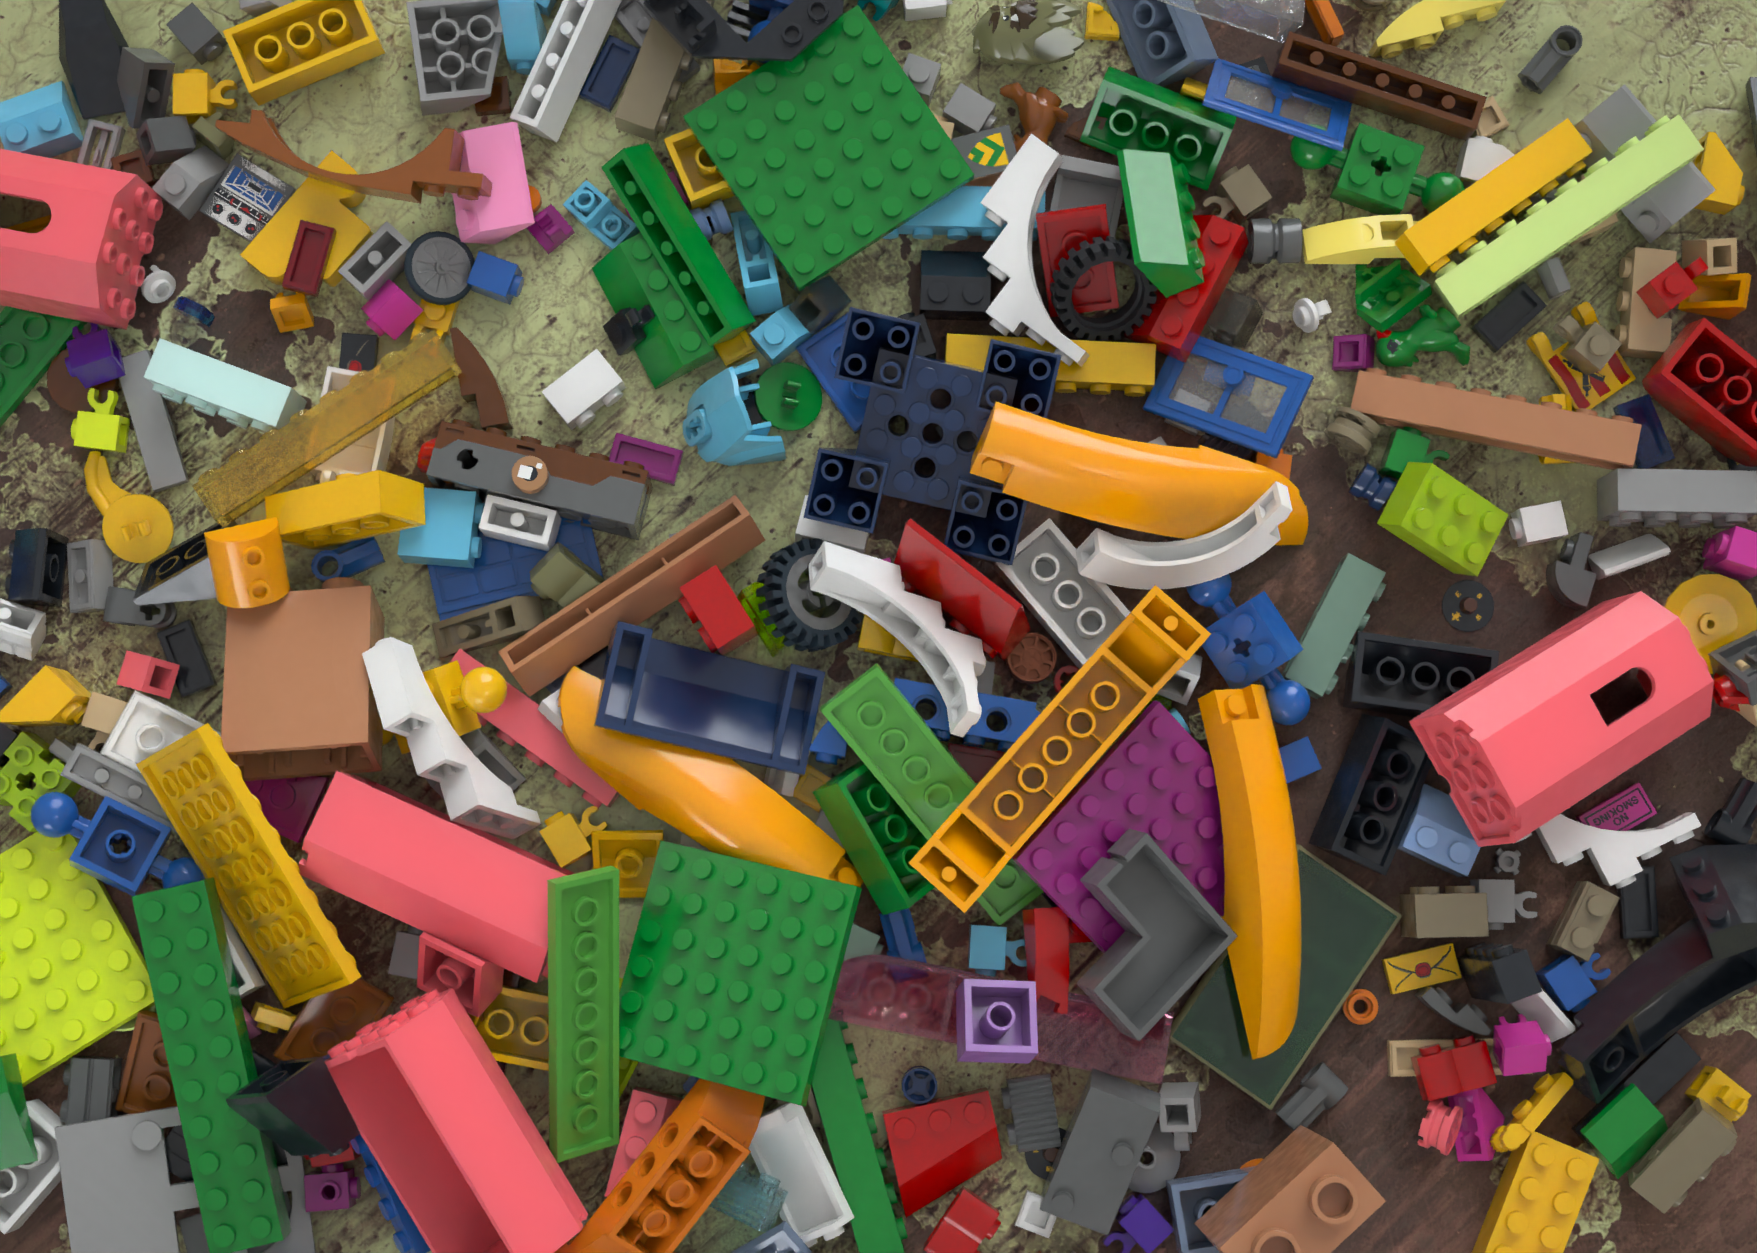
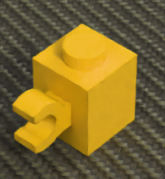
M186 69L184 73H173V115H186L188 124H194L201 116L206 119L216 113V107L235 109L238 107L236 100L231 98L225 99L224 94L228 90H238V86L232 80H222L216 85L210 75L201 69Z
M588 807L582 814L581 823H579L573 813L564 815L563 811L554 814L544 821L547 827L539 832L561 868H566L591 853L592 843L588 837L591 836L592 831H604L609 826L606 821L598 826L591 824L590 816L599 810L597 807Z
M1706 1065L1684 1093L1693 1101L1700 1097L1730 1122L1742 1117L1747 1110L1748 1100L1752 1096L1721 1070Z

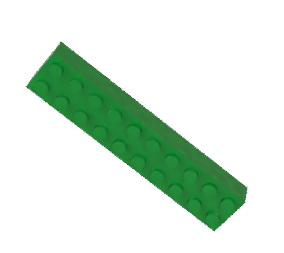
M214 877L132 896L209 1252L231 1253L283 1241L292 1230L272 1140L229 1107L226 1102L228 1097L252 1082L258 1075Z

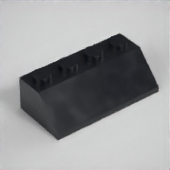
M1359 631L1347 669L1343 707L1417 717L1498 667L1499 651Z
M1361 715L1311 835L1309 844L1381 875H1387L1432 765L1416 733L1383 717Z

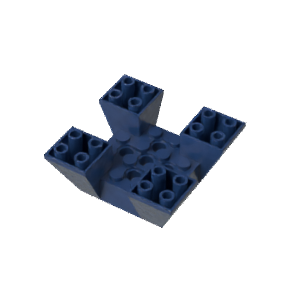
M850 307L834 378L871 386L857 449H818L803 518L873 534L883 495L951 510L944 545L956 553L1013 565L1027 501L1002 493L1003 484L971 474V460L976 446L971 449L962 448L958 443L957 437L963 431H971L977 436L979 442L995 402L1047 418L1062 355L991 339L984 370L915 355L920 329L919 322ZM939 388L946 389L951 395L950 404L945 407L936 406L931 400V394L934 390ZM895 415L904 416L909 422V429L904 433H895L890 428V419ZM929 423L940 425L943 429V437L938 441L928 440L923 432L924 427ZM923 457L930 458L935 463V471L930 475L919 473L916 469L917 460Z

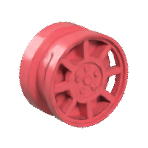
M1431 1100L1426 1109L1428 1111L1427 1115L1422 1119L1418 1136L1423 1137V1140L1419 1139L1418 1145L1427 1149L1431 1146L1440 1150L1441 1154L1447 1156L1457 1139L1463 1118V1108L1455 1106L1452 1110L1451 1107L1444 1105L1443 1100Z

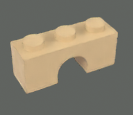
M1634 247L1625 257H1622L1619 265V277L1623 278V288L1618 294L1616 303L1617 311H1621L1620 324L1616 326L1614 337L1622 343L1618 348L1621 356L1659 360L1670 346L1672 319L1661 317L1657 319L1648 310L1646 304L1636 291L1675 263L1677 251Z

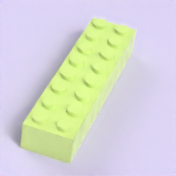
M1680 114L1671 120L1667 115L1648 127L1649 130L1644 133L1645 138L1640 141L1636 136L1631 138L1618 148V151L1614 153V159L1608 162L1604 157L1589 167L1584 174L1585 179L1579 183L1575 178L1568 181L1556 190L1557 193L1554 194V200L1547 203L1545 199H1542L1529 208L1524 215L1526 219L1517 224L1513 219L1496 231L1497 234L1494 235L1496 238L1494 241L1487 245L1482 240L1466 252V260L1459 265L1453 260L1438 270L1435 276L1437 280L1434 281L1432 288L1448 311L1459 320L1692 162L1704 148Z

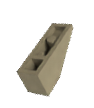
M514 596L433 623L432 627L439 658L455 655L459 648L469 652L516 640L545 621L540 596Z

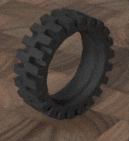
M1107 236L1106 241H1104L1101 237H1094L1093 244L1091 245L1085 240L1079 243L1081 247L1079 251L1071 248L1067 252L1070 257L1068 260L1063 257L1058 262L1060 271L1054 269L1052 275L1054 283H1050L1051 301L1060 320L1076 337L1080 339L1084 337L1087 341H1095L1096 338L1098 341L1107 342L1108 337H1111L1113 341L1121 339V332L1124 331L1127 336L1134 332L1131 327L1133 324L1140 328L1144 323L1142 314L1150 316L1152 312L1150 303L1155 304L1157 296L1154 291H1157V287L1134 264L1132 246L1126 240L1120 238L1117 241L1115 237ZM1119 261L1131 268L1135 277L1134 291L1127 303L1115 313L1102 318H1087L1080 315L1074 309L1071 299L1072 290L1080 276L1091 267L1103 262Z

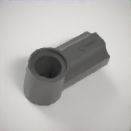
M1570 25L1560 26L1518 74L1522 84L1530 91L1541 94L1581 48L1583 38L1580 31ZM1556 40H1565L1569 44L1570 50L1563 51L1559 49Z
M1320 1062L1304 1076L1300 1082L1301 1086L1275 1113L1293 1131L1300 1125L1307 1127L1324 1109L1328 1110L1333 1107L1346 1094L1348 1086L1324 1062Z

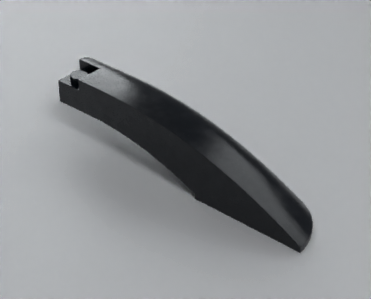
M1694 918L1637 958L1574 1017L1578 1031L1569 1036L1560 1048L1563 1055L1557 1062L1560 1069L1574 1080L1573 1085L1583 1095L1598 1105L1649 1053L1671 1035L1703 1013L1731 997L1756 986L1757 947L1714 961Z

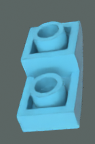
M587 180L563 204L582 225L610 250H613L618 244L640 232L631 219L617 209L609 198Z

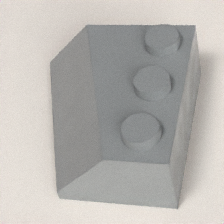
M421 0L406 2L422 116L458 112L490 97L503 35L498 0Z

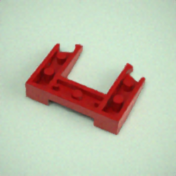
M1059 907L1022 910L1028 981H1036V1002H1038L1040 996L1056 1002L1053 1012L1068 1014L1069 944L1092 941Z

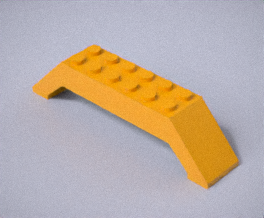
M1155 585L910 860L909 864L965 913L986 890L1013 855L1158 691L1191 658L1211 633Z

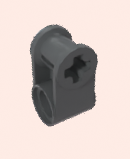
M108 587L103 616L104 622L128 626L140 625L153 628H167L173 624L177 617V608L173 602L136 605L133 601L136 590ZM160 608V614L152 615V609Z

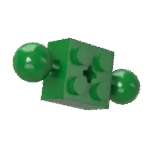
M1359 123L1352 133L1347 149L1343 148L1342 151L1296 136L1292 138L1290 144L1292 159L1303 169L1317 170L1327 164L1339 168L1329 198L1377 215L1400 214L1408 193L1420 197L1423 207L1429 213H1432L1465 190L1462 181L1456 175L1449 172H1438L1428 178L1416 174L1424 145ZM1310 125L1312 127L1327 131L1323 127ZM1376 169L1382 173L1381 176L1375 174Z

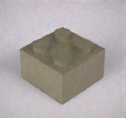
M1439 886L1410 887V894H1399L1400 914L1402 915L1400 919L1401 937L1489 936L1487 893H1476L1475 886H1445V893H1440Z

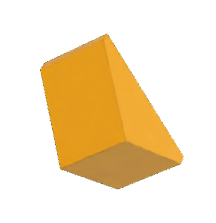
M1749 273L1699 275L1692 280L1698 290L1680 302L1678 309L1730 320L1747 307L1752 275Z

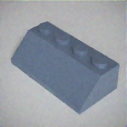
M1106 0L1114 21L1118 24L1120 35L1138 78L1164 87L1196 74L1219 59L1194 0Z

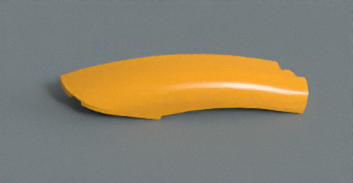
M995 402L972 455L970 473L1003 484L1002 493L1085 519L1182 539L1194 538L1212 532L1235 520L1248 510L1277 481L1288 487L1293 511L1284 522L1278 525L1281 540L1275 545H1303L1308 531L1307 506H1305L1300 497L1299 489L1288 478L1268 467L1199 445L1198 448H1186L1126 440L1065 425Z
M575 666L570 668L562 682L558 697V707L561 708L563 721L561 729L565 739L584 764L638 810H646L713 853L858 887L861 886L863 880L857 869L842 857L846 852L844 848L782 796L732 759L594 726L602 680Z
M1251 684L1243 689L1213 690L1198 698L1214 767L1220 804L1225 872L1224 916L1221 918L1237 934L1236 939L1227 947L1252 1060L1265 1057L1278 1050L1286 1042L1294 1028L1299 1005L1302 951L1300 878L1292 809L1265 687L1258 684Z

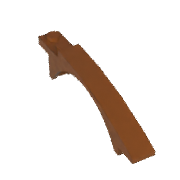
M252 109L250 123L216 120V128L249 150L306 177L361 194L421 204L422 193L434 197H444L445 192L457 193L459 198L466 200H478L479 196L491 197L492 182L484 174L460 171L464 138L455 129L444 128L437 138L423 151L398 166L375 173L358 175L330 172L315 167L297 157L280 135L274 120L266 118L262 110Z

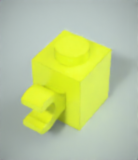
M90 388L87 398L95 413L78 411L77 418L73 420L71 425V437L74 439V446L126 453L130 419L114 415V409L118 402L117 392L108 390L107 400L104 403H100L98 400L99 390Z

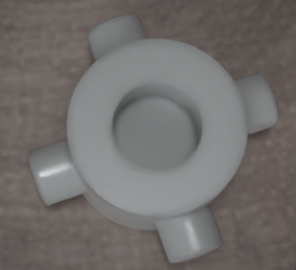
M1498 848L1495 851L1497 856L1495 858L1496 866L1493 868L1496 873L1502 871L1511 872L1513 875L1518 874L1519 870L1517 868L1520 863L1519 856H1521V853L1518 850L1512 852L1503 851L1501 848Z

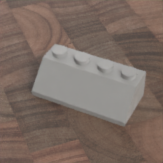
M1625 84L1574 126L1593 150L1584 160V163L1587 165L1585 167L1586 170L1604 157L1608 162L1614 159V153L1618 151V148L1631 138L1636 136L1639 141L1645 138L1644 133L1649 130L1648 127L1656 122ZM1690 162L1622 208L1621 211L1650 244L1716 189L1698 168Z

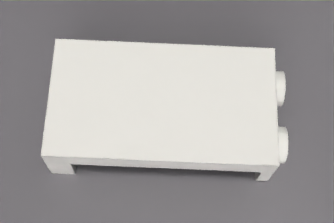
M786 1103L761 1114L749 1150L782 1221H786L808 1248L818 1242L816 1239L823 1236L825 1241H828L844 1233L843 1225L855 1217L803 1107L793 1103Z

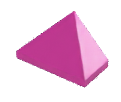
M1482 1088L1448 1096L1449 1107L1452 1110L1455 1106L1463 1108L1462 1123L1455 1141L1458 1161L1493 1160L1495 1149L1493 1150V1147L1490 1146V1137L1495 1133L1494 1131L1498 1126H1503L1505 1116Z

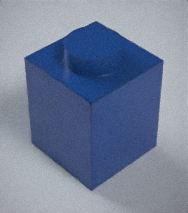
M479 251L466 283L472 287L471 291L510 305L513 297L520 295L524 285V277H521L522 271L517 264Z

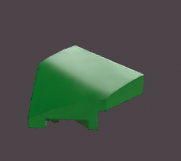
M1394 260L1388 266L1367 267V264H1356L1357 315L1381 333L1432 295L1431 284L1406 269L1401 270L1400 260Z

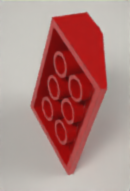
M911 518L907 521L894 564L900 565L902 582L905 585L904 591L909 593L916 592L922 597L941 602L942 613L952 620L949 625L956 632L965 635L970 634L972 637L981 639L985 655L991 659L997 655L1005 661L1031 629L1022 604Z

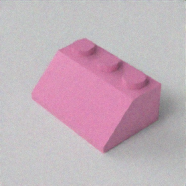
M509 122L460 132L459 134L464 138L460 171L484 174L492 182L491 197L479 196L478 200H466L459 198L457 193H451L456 213V226L461 242L496 244L534 224L518 123Z

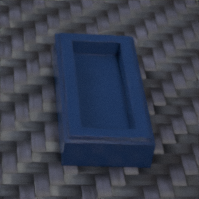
M609 35L579 93L580 98L611 113L632 72L640 49Z

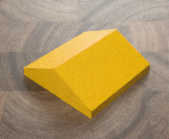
M663 830L592 831L593 869L613 866L619 869V898L645 897L660 841H664Z

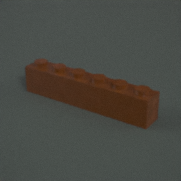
M1290 31L1282 44L1272 77L1464 141L1477 129L1487 98Z

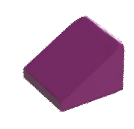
M1368 334L1333 337V371L1359 372V370L1366 371L1367 368H1374V338Z

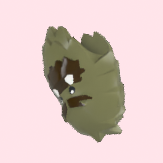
M1018 0L1009 6L992 5L971 31L974 36L973 53L981 52L989 61L1008 65L1017 63L1038 66L1065 61L1075 55V51L1082 47L1084 41L1074 36L1075 32L1073 30L1060 28V26L1071 23V17L1082 13V9L1071 3V0Z

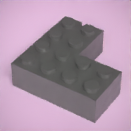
M1128 829L1107 851L1111 858L1101 857L1080 879L1125 932L1076 984L1122 1034L1140 1041L1236 939L1237 934L1147 833Z

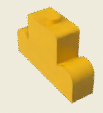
M332 150L317 166L320 169L335 173L358 174L354 168ZM308 177L240 255L275 285H282L300 220L335 228L337 232L323 278L326 284L330 287H335L343 279L338 270L374 234L366 223L348 209V207L353 208L361 204L366 194Z

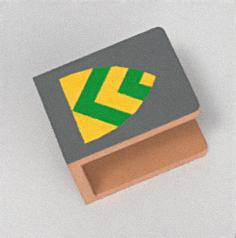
M1009 124L956 137L951 140L974 173V179L963 186H993L1017 154Z

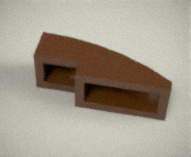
M457 327L450 328L461 396L467 403L477 401L481 428L484 431L488 427L503 431L514 429L507 402L490 367L471 341Z

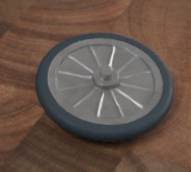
M434 231L421 235L411 244L405 256L404 270L410 287L420 298L432 304L448 305L458 302L471 290L472 287L468 286L466 282L475 260L469 247L464 242H461L460 238L447 232Z

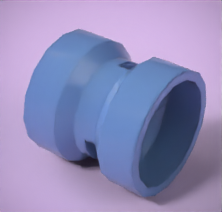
M721 198L712 201L709 207L704 209L697 207L689 210L707 241L711 240L714 234H726L733 231ZM709 216L712 226L709 225L706 217Z

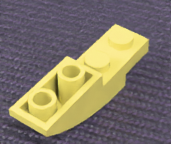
M1423 0L1401 14L1383 31L1370 49V56L1373 58L1382 55L1383 59H1388L1400 55L1405 49L1415 47L1416 51L1428 49L1436 44L1435 42L1444 29L1457 28L1463 25L1466 20L1477 18V21L1480 22L1497 16L1498 11L1506 0Z
M1412 214L1379 215L1335 221L1303 229L1302 250L1305 264H1370L1374 258H1405L1395 245V241L1404 231L1419 221H1413Z

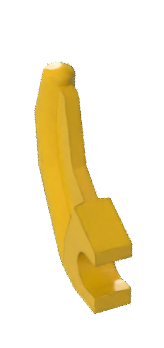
M90 451L84 467L86 489L98 510L104 516L114 501L131 493L121 489L112 481L107 458L101 456L99 451Z

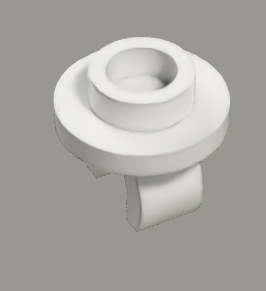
M152 265L150 269L153 273L144 279L143 284L140 286L141 292L149 302L161 303L170 298L174 293L176 282L169 272L160 270L156 265Z
M1302 298L1295 303L1293 320L1304 332L1310 333L1318 328L1319 320L1323 319L1324 315L1332 313L1327 300L1314 304L1310 299Z

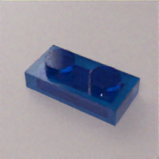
M1649 394L1613 408L1615 415L1630 417L1633 419V423L1642 425L1635 456L1637 469H1649L1675 458Z

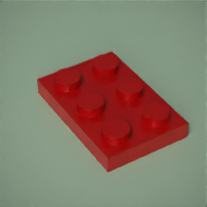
M1106 204L1036 213L1050 317L1058 316L1051 301L1052 293L1050 291V283H1054L1052 278L1054 269L1060 271L1058 262L1062 257L1066 260L1070 258L1067 252L1071 248L1079 251L1081 249L1079 243L1086 240L1091 245L1093 244L1094 237H1101L1106 241V237L1110 236ZM1114 261L1095 265L1080 276L1072 290L1071 298L1074 309L1078 313L1119 308Z

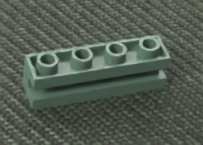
M1350 553L1341 558L1298 641L1304 650L1288 661L1281 674L1285 680L1300 683L1305 687L1309 696L1315 699L1322 697L1324 693L1329 695L1332 692L1339 676L1334 674L1339 663L1345 664L1349 659L1354 647L1350 642L1355 632L1363 631L1370 618V614L1366 613L1371 601L1377 602L1386 587V584L1382 582L1386 572Z

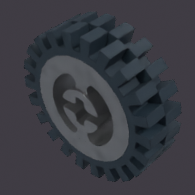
M809 538L800 540L773 553L770 556L771 560L766 561L762 566V569L766 572L759 574L757 582L764 584V586L756 589V597H765V602L758 604L759 612L768 610L770 616L762 619L766 626L775 624L777 627L771 634L775 638L785 635L782 643L787 647L795 644V650L798 651L808 649V652H815L844 642L849 638V635L856 632L858 628L855 625L861 623L864 615L858 613V610L850 605L810 590V580L798 584L802 573L809 575L808 564L822 545V539L817 538L810 541ZM825 607L821 618L809 614Z

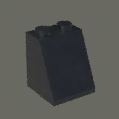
M322 1057L280 1061L226 1099L229 1107L291 1156L308 1155L309 1158L320 1154H329L330 1157L336 1156L350 1147L349 1142L360 1134Z

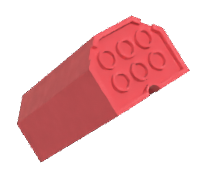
M0 149V194L45 202L51 209V220L48 226L38 233H26L0 228V305L127 330L129 320L135 315V298L138 287L143 284L145 278V269L143 266H140L143 255L149 254L153 249L154 228L156 221L160 220L163 213L162 198L137 174Z
M1642 591L1599 603L1409 722L1438 775H1442L1448 781L1451 787L1449 795L1478 847L1516 843L1710 717L1714 680L1708 671L1706 661L1695 648L1689 630L1682 624L1679 617ZM1638 668L1639 672L1636 676L1648 699L1611 724L1606 725L1590 695L1628 670Z
M336 771L304 838L302 850L308 854L307 860L302 858L298 864L300 875L535 983L546 981L548 978L547 880L576 873L561 868L557 864L480 829L450 821L449 815L365 777Z
M435 988L421 997L418 995L401 1005V1011L393 1016L390 1014L377 1022L373 1021L356 1032V1037L349 1041L345 1040L327 1051L330 1058L324 1062L362 1138L432 1253H554L582 1230L583 1224L581 1222L586 1220L588 1216L586 1209L453 988L438 993Z

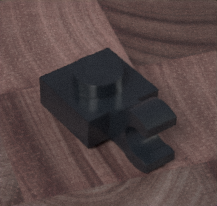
M649 304L639 311L636 308L631 309V307L621 309L603 325L618 356L630 353L646 338L642 328L655 318Z

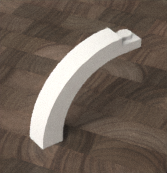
M1276 481L1248 510L1235 520L1212 532L1185 540L1171 542L1136 541L1115 536L1096 528L1076 549L1078 572L1082 576L1105 584L1151 590L1155 585L1160 589H1171L1220 578L1253 562L1281 540L1278 525L1284 522L1293 511L1288 487Z

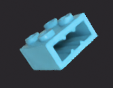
M424 487L426 525L400 530L397 555L404 563L474 568L475 558H480L482 551V538L477 536L485 503H482L476 491Z

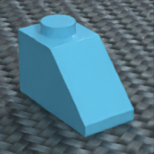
M803 297L773 313L750 333V338L753 345L773 366L781 363L796 350L797 346L823 328L826 322Z

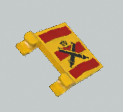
M1583 302L1572 308L1571 315L1580 326L1583 327L1595 321L1600 325L1595 311L1589 302ZM1538 332L1526 340L1527 346L1540 359L1562 394L1571 395L1574 412L1579 408L1591 410L1636 379L1618 350L1601 371L1586 376L1560 354L1569 343L1568 341L1553 351L1548 337L1543 332Z

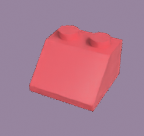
M423 932L419 936L417 988L425 992L436 988L438 993L453 988L466 1012L478 1018L502 992L504 968Z

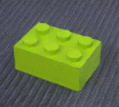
M1408 462L1377 524L1453 574L1478 577L1509 515L1433 463Z

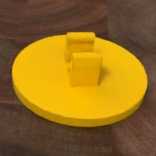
M129 494L117 499L109 506L103 517L102 532L106 544L118 557L133 563H146L165 553L170 547L174 536V523L167 508L157 499L145 494Z

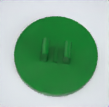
M791 362L778 363L765 370L757 381L760 388L754 391L755 405L760 416L766 422L770 421L772 427L783 431H797L811 424L818 416L822 406V390L816 377L807 368Z

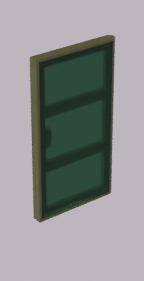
M1297 843L1302 925L1301 976L1297 1018L1286 1042L1275 1052L1252 1060L1227 948L1211 964L1164 1033L1168 1041L1177 1044L1269 1110H1272L1402 917L1401 914Z

